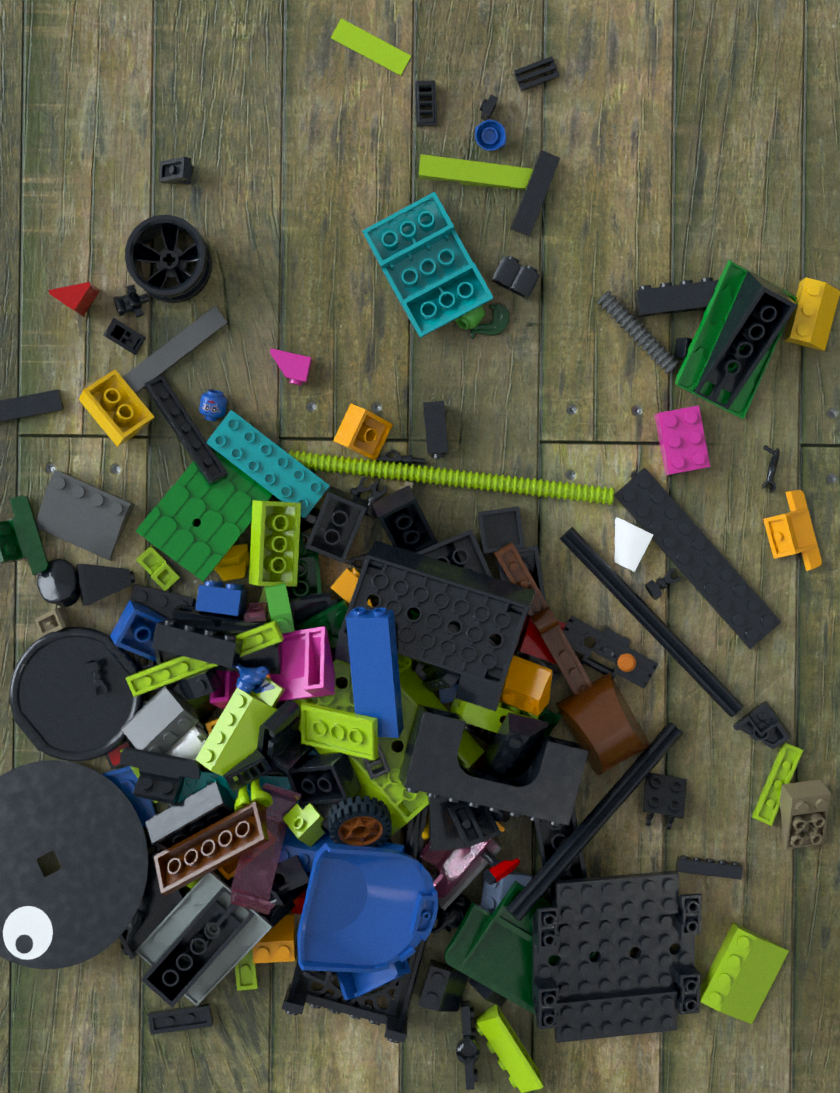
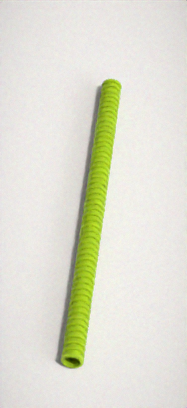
M290 450L288 453L307 469H314V471L319 469L320 472L326 470L327 473L333 471V473L339 472V474H343L345 472L346 475L352 473L353 476L359 474V476L365 475V477L370 475L372 478L378 476L379 479L381 477H384V479L391 478V480L396 478L397 481L403 479L404 482L406 480H410V482L416 481V483L422 481L423 484L429 482L430 485L432 483H435V485L439 483L442 486L448 484V487L455 485L454 487L456 488L458 486L464 488L465 486L467 489L473 487L474 490L480 488L481 491L483 489H486V491L493 490V492L499 490V493L506 491L507 494L509 492L515 494L516 492L518 495L525 493V496L531 494L533 497L534 495L538 497L542 495L544 498L550 496L551 499L557 497V499L563 498V500H566L568 498L570 501L576 499V502L582 500L584 503L586 501H589V503L593 501L595 504L601 502L602 505H605V503L611 505L614 499L613 487L607 489L606 486L603 488L600 486L594 487V485L588 487L587 484L581 486L580 483L575 485V483L568 484V482L562 484V481L556 483L554 480L552 482L546 480L545 482L543 479L539 481L536 478L530 480L528 477L527 479L523 477L519 479L517 476L511 478L510 475L504 477L503 474L501 476H498V474L494 476L491 473L485 475V472L479 474L477 471L476 473L469 471L468 473L466 470L459 472V469L453 471L451 468L450 470L444 468L442 470L440 467L434 469V466L427 468V466L421 467V465H418L416 467L415 464L408 466V463L402 465L400 462L399 464L395 462L391 464L389 461L383 463L382 460L380 462H376V460L370 461V459L365 461L363 458L357 460V457L351 459V457L344 458V456H341L339 458L338 455L332 457L331 454L325 456V454L319 455V453L313 455L312 452L306 454L305 451L300 453V451L293 452V450Z

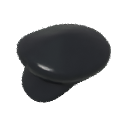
M64 559L49 561V568L37 575V587L42 598L48 603L61 607H69L75 604L80 597V589L74 566Z

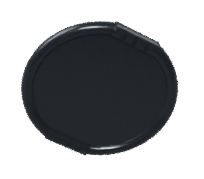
M68 627L56 632H50L27 648L13 671L9 697L14 722L38 751H42L54 758L67 761H88L102 757L118 748L127 739L121 728L143 707L144 694L133 697L125 679L127 676L140 672L139 666L125 649L114 645L110 635L101 631L85 627ZM102 659L104 668L100 669L104 674L102 678L109 686L106 695L102 686L97 687L98 696L93 693L94 679L91 678L93 673L92 671H85L83 663Z

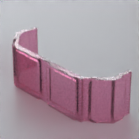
M265 783L261 789L268 792L273 799L272 805L267 807L266 811L269 841L239 857L231 888L230 903L268 915L275 904L269 902V897L287 829V824L282 818L295 806L301 798V794Z

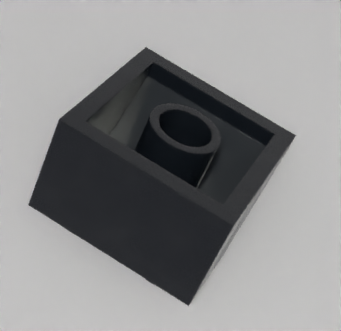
M431 959L419 995L418 1005L438 1012H458L469 976L448 964Z

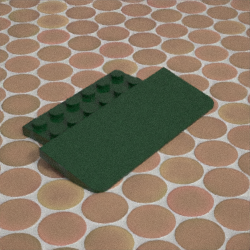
M514 881L493 913L472 902L448 945L444 957L446 963L535 1015L532 1000V918L537 908L551 907L552 902L541 897L521 921H517L506 908L525 886ZM599 951L591 952L589 958L595 959ZM552 955L549 958V963L556 962L559 956Z

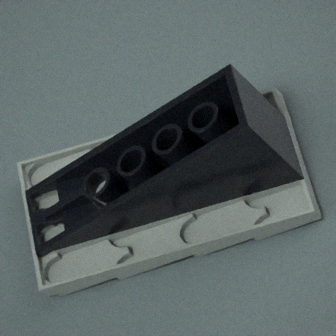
M210 872L197 882L135 951L150 965L141 981L172 1008L183 995L197 1006L273 925L266 917L257 912L250 903L240 897L234 889L223 882L217 874Z

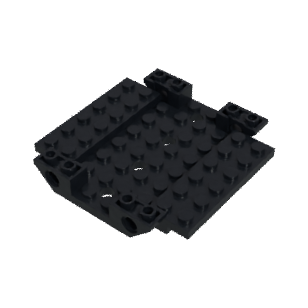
M676 870L555 881V897L552 898V906L537 908L532 918V1000L538 1029L555 1028V1040L557 1043L674 1031L677 1030V1008L680 1015L700 1013V973L695 968V935L701 934L702 894L696 893L679 896V873ZM678 943V948L675 951H669L672 944ZM633 947L639 948L637 954L629 955ZM599 951L595 959L589 958L591 952ZM552 955L559 956L556 962L549 963V958Z

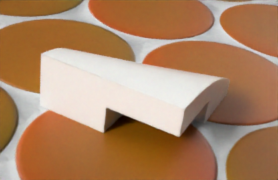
M616 517L614 562L635 572L653 534Z

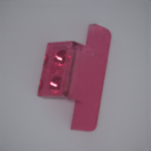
M491 839L466 849L431 852L429 848L430 842L420 852L421 858L437 867L441 873L433 882L438 898L446 897L489 846Z

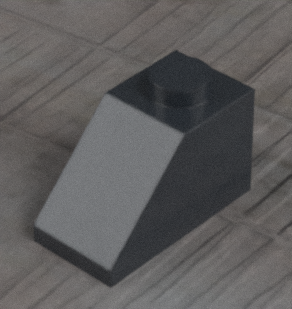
M215 667L178 680L185 699L199 698L216 691L223 685Z

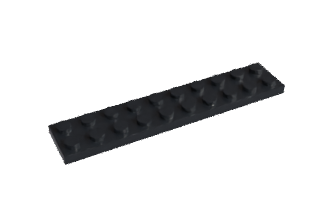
M643 468L614 494V497L645 531L653 534L652 540L749 649L753 648L781 623L646 468Z

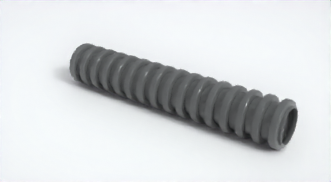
M607 291L598 300L597 304L602 306V310L605 309L607 311V315H611V319L614 318L616 320V324H620V328L623 327L625 329V333H629V337L634 338V342H638L637 345L642 347V351H646V355H650L652 357L651 360H655V364H659L661 366L660 369L665 370V374H669L679 364V360H675V356H671L670 351H666V347H662L660 345L661 342H657V338H653L651 336L652 333H648V329L642 327L643 323H639V319H635L634 314H630V310H626L624 308L625 305H621V301H617L615 299L616 296H612V292Z

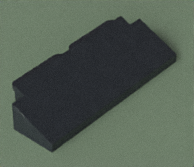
M179 616L169 618L176 620L179 625L192 624L196 625L199 630H216L217 634L222 636L224 634L238 635L267 624L261 621L247 622L245 620L225 619L222 622H215L211 618ZM282 642L242 656L239 659V663L243 667L265 666L269 669V674H281ZM154 649L157 665L181 656ZM215 666L216 670L239 672L236 667Z

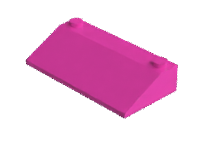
M324 626L283 633L281 674H269L272 681L285 689L278 702L288 699L297 700L335 695V671L327 628ZM217 670L223 685L210 693V703L225 709L237 688L235 685L237 678L240 677L237 671Z

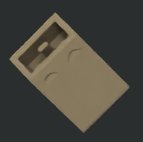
M820 779L782 784L780 810L785 850L824 844L831 792Z

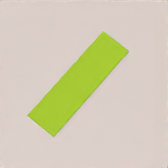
M342 18L331 36V39L399 75H402L411 58V55Z

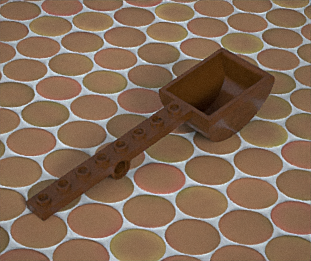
M511 542L494 552L511 583L536 591L529 616L573 694L559 701L556 705L576 741L589 751L587 760L595 774L601 775L647 749L650 743L611 674L608 673L594 682L590 681L514 544Z

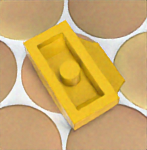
M248 544L232 546L216 566L214 571L218 573L223 581L245 577L247 567L250 564Z

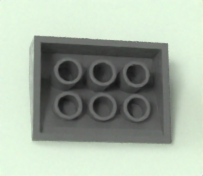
M54 470L46 488L36 524L38 529L111 560L135 504L62 471Z

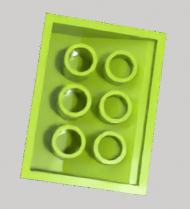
M733 922L700 987V1002L721 1013L752 1024L789 950Z

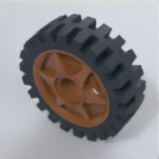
M356 796V800L350 797L347 798V802L344 800L340 801V805L336 804L334 810L331 809L328 816L330 838L334 841V844L377 848L376 844L381 846L383 840L387 841L389 839L388 836L391 835L392 830L388 806L384 805L383 801H378L377 798L373 797L370 800L369 796H364V799H361V796Z

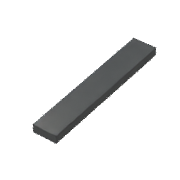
M214 306L122 378L134 393L137 394L145 388L146 382L162 375L226 326L228 322L216 306Z

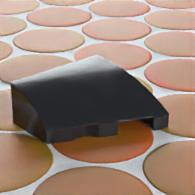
M767 701L755 707L733 725L737 731L741 730L749 734L751 738L762 741L772 749L790 739V732Z

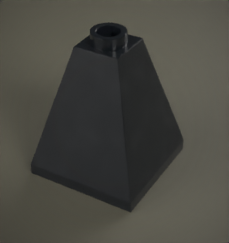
M90 564L76 565L82 606L92 604L131 586V583H135L134 573L129 571V569Z

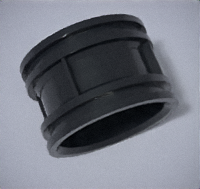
M173 215L150 217L136 226L127 240L125 262L128 272L133 280L153 298L166 303H181L197 296L207 285L212 272L211 253L198 231L186 220ZM179 233L185 234L195 241V244L183 252L181 249L176 248ZM162 234L165 245L164 249L157 252L147 246L151 240ZM172 257L175 260V262H172V265L170 266L167 263V261H170V258ZM197 261L196 268L193 274L190 275L185 271L187 262ZM141 262L156 263L159 271L145 280ZM167 277H176L178 286L164 288Z

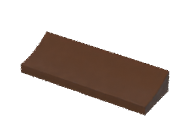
M254 801L155 855L154 861L161 894L167 896L268 842L266 825L267 807Z

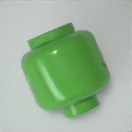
M483 305L455 319L457 325L465 330L476 328L485 316Z

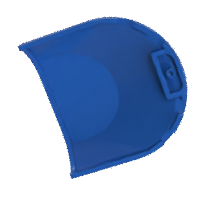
M325 843L314 856L297 932L298 964L300 968L309 971L372 973L389 969L390 964L399 960L403 962L416 952L415 947L429 936L437 917L438 894L428 871L415 858L397 850Z

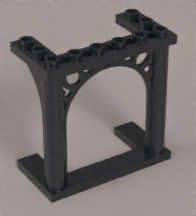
M437 911V917H436V920H435V923H434V926H433V927H435V928H436L437 922H438V911ZM427 939L425 941L422 940L415 947L416 952L410 956L408 963L411 970L410 973L390 982L379 991L365 994L352 1000H345L341 989L331 981H328V984L324 985L322 989L313 990L311 984L314 980L303 976L306 970L300 968L297 960L291 984L289 983L282 1009L286 1010L285 1012L290 1015H302L305 1003H309V1006L320 1009L324 1007L335 1014L346 1013L353 1019H368L370 1023L375 1025L385 1024L384 1037L388 1038V1041L392 1043H405L408 1023L407 1012ZM319 971L320 975H326L325 971ZM327 989H332L334 991V994L331 995V993L325 992ZM390 989H395V992L392 994L395 996L394 999L388 993ZM379 996H384L388 1000L389 1006L387 1009L379 1007L377 1003ZM365 1000H372L373 1006L369 1003L365 1004Z

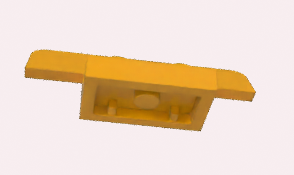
M801 490L785 492L790 512L763 519L773 558L801 552L806 571L815 569L821 565L822 559L805 495Z

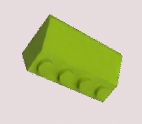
M253 500L249 584L273 586L285 583L286 586H297L301 503Z
M236 688L195 760L210 771L223 776L257 750L259 727L277 708L269 706L253 693H246ZM237 776L233 777L236 782L238 780Z
M495 1004L476 1016L477 1024L475 1027L481 1036L485 1035L488 1042L486 1044L491 1053L496 1052L499 1057L497 1061L503 1071L507 1070L510 1074L508 1078L514 1088L518 1087L521 1093L543 1088L541 1072L499 1006Z

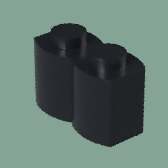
M503 256L491 281L528 300L540 277L537 273L538 270L529 265L526 267L518 264L519 260L512 256L507 258Z

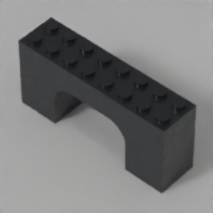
M418 704L399 774V779L406 788V791L411 793L427 792L426 795L433 798L444 796L448 797V801L460 803L461 800L468 802L469 806L480 808L481 805L487 806L490 811L497 813L504 810L514 817L525 815L529 816L530 820L541 822L543 819L557 827H561L562 824L569 826L589 752L577 742L543 734L534 749L529 768L522 775L513 778L465 768L458 764L457 754L466 721L457 713Z

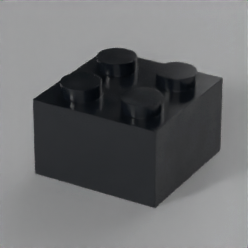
M519 506L477 512L483 554L496 552L511 542L516 549L525 548Z

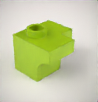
M311 803L304 809L296 804L282 818L297 839L309 847L325 833L321 827L324 818Z

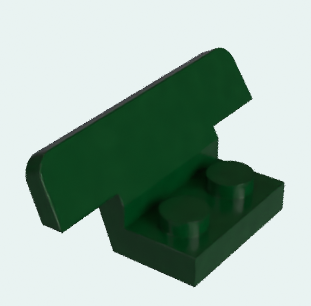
M23 495L10 498L15 518L8 521H0V564L18 562L27 558L32 575L40 574L49 568V563L30 501Z

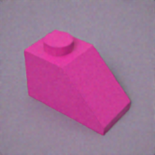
M270 349V354L284 376L290 380V384L302 386V383L307 384L312 364L311 357Z

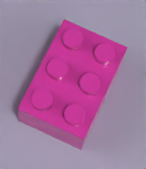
M699 405L654 415L665 475L710 467Z

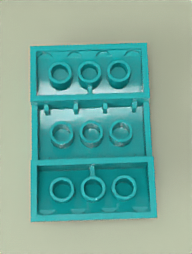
M435 192L362 230L382 272L420 338L494 299Z

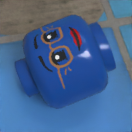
M207 390L206 393L201 395L199 412L205 416L206 420L217 421V418L225 416L228 402L227 397L221 391Z

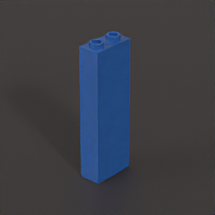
M356 607L346 616L355 713L378 718V737L399 738L404 729L394 610H386L383 607L375 608L374 610Z

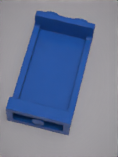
M406 959L403 962L399 960L390 964L389 969L378 972H337L336 975L344 999L351 1000L374 991L410 973L411 970Z

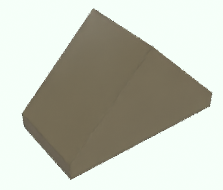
M65 607L56 608L35 619L41 636L72 626Z

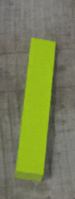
M420 154L419 179L460 182L461 185L525 190L533 169Z

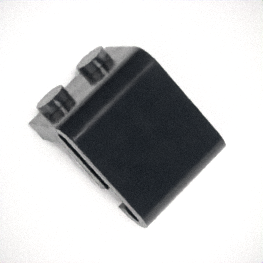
M290 699L286 700L260 725L257 750L267 761L287 774L314 749V746L301 744V734L298 733L300 718L297 717L301 713V709L297 703Z

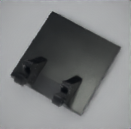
M649 773L646 776L642 812H647L646 826L651 825L655 813L668 815L666 819L667 830H671L674 818H684L687 779Z

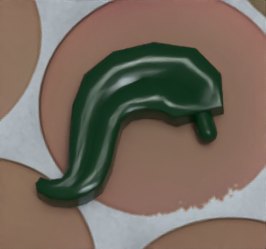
M490 304L489 307L494 310L492 313V323L478 324L476 328L471 329V339H475L474 336L477 333L492 336L503 332L509 322L508 309L501 304L496 306Z

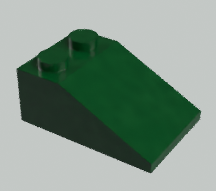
M307 549V554L298 559L297 586H286L288 598L323 594L317 552Z

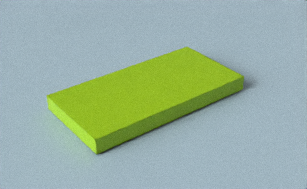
M306 702L300 705L301 744L373 761L378 758V718Z

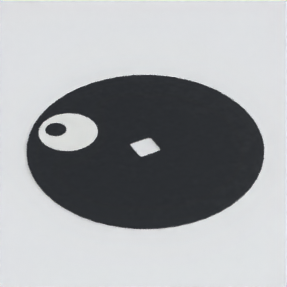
M48 760L16 767L0 776V956L18 965L37 969L70 967L95 957L114 943L126 930L134 918L144 895L148 875V848L139 816L125 794L112 781L97 771L81 764ZM53 850L62 868L45 877L37 859Z

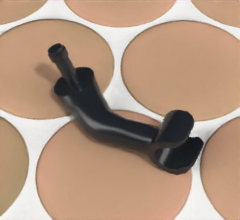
M764 445L763 450L768 451L772 455L768 466L767 478L762 484V489L770 483L772 488L769 493H772L776 489V484L773 480L779 461L780 450L779 448L773 450Z

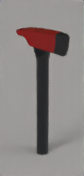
M481 843L472 846L492 866L491 869L483 873V877L489 885L502 880L520 864V859L513 861L504 860L503 862L498 860Z

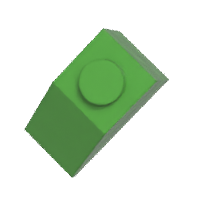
M286 584L265 587L270 621H277L282 634L295 631Z

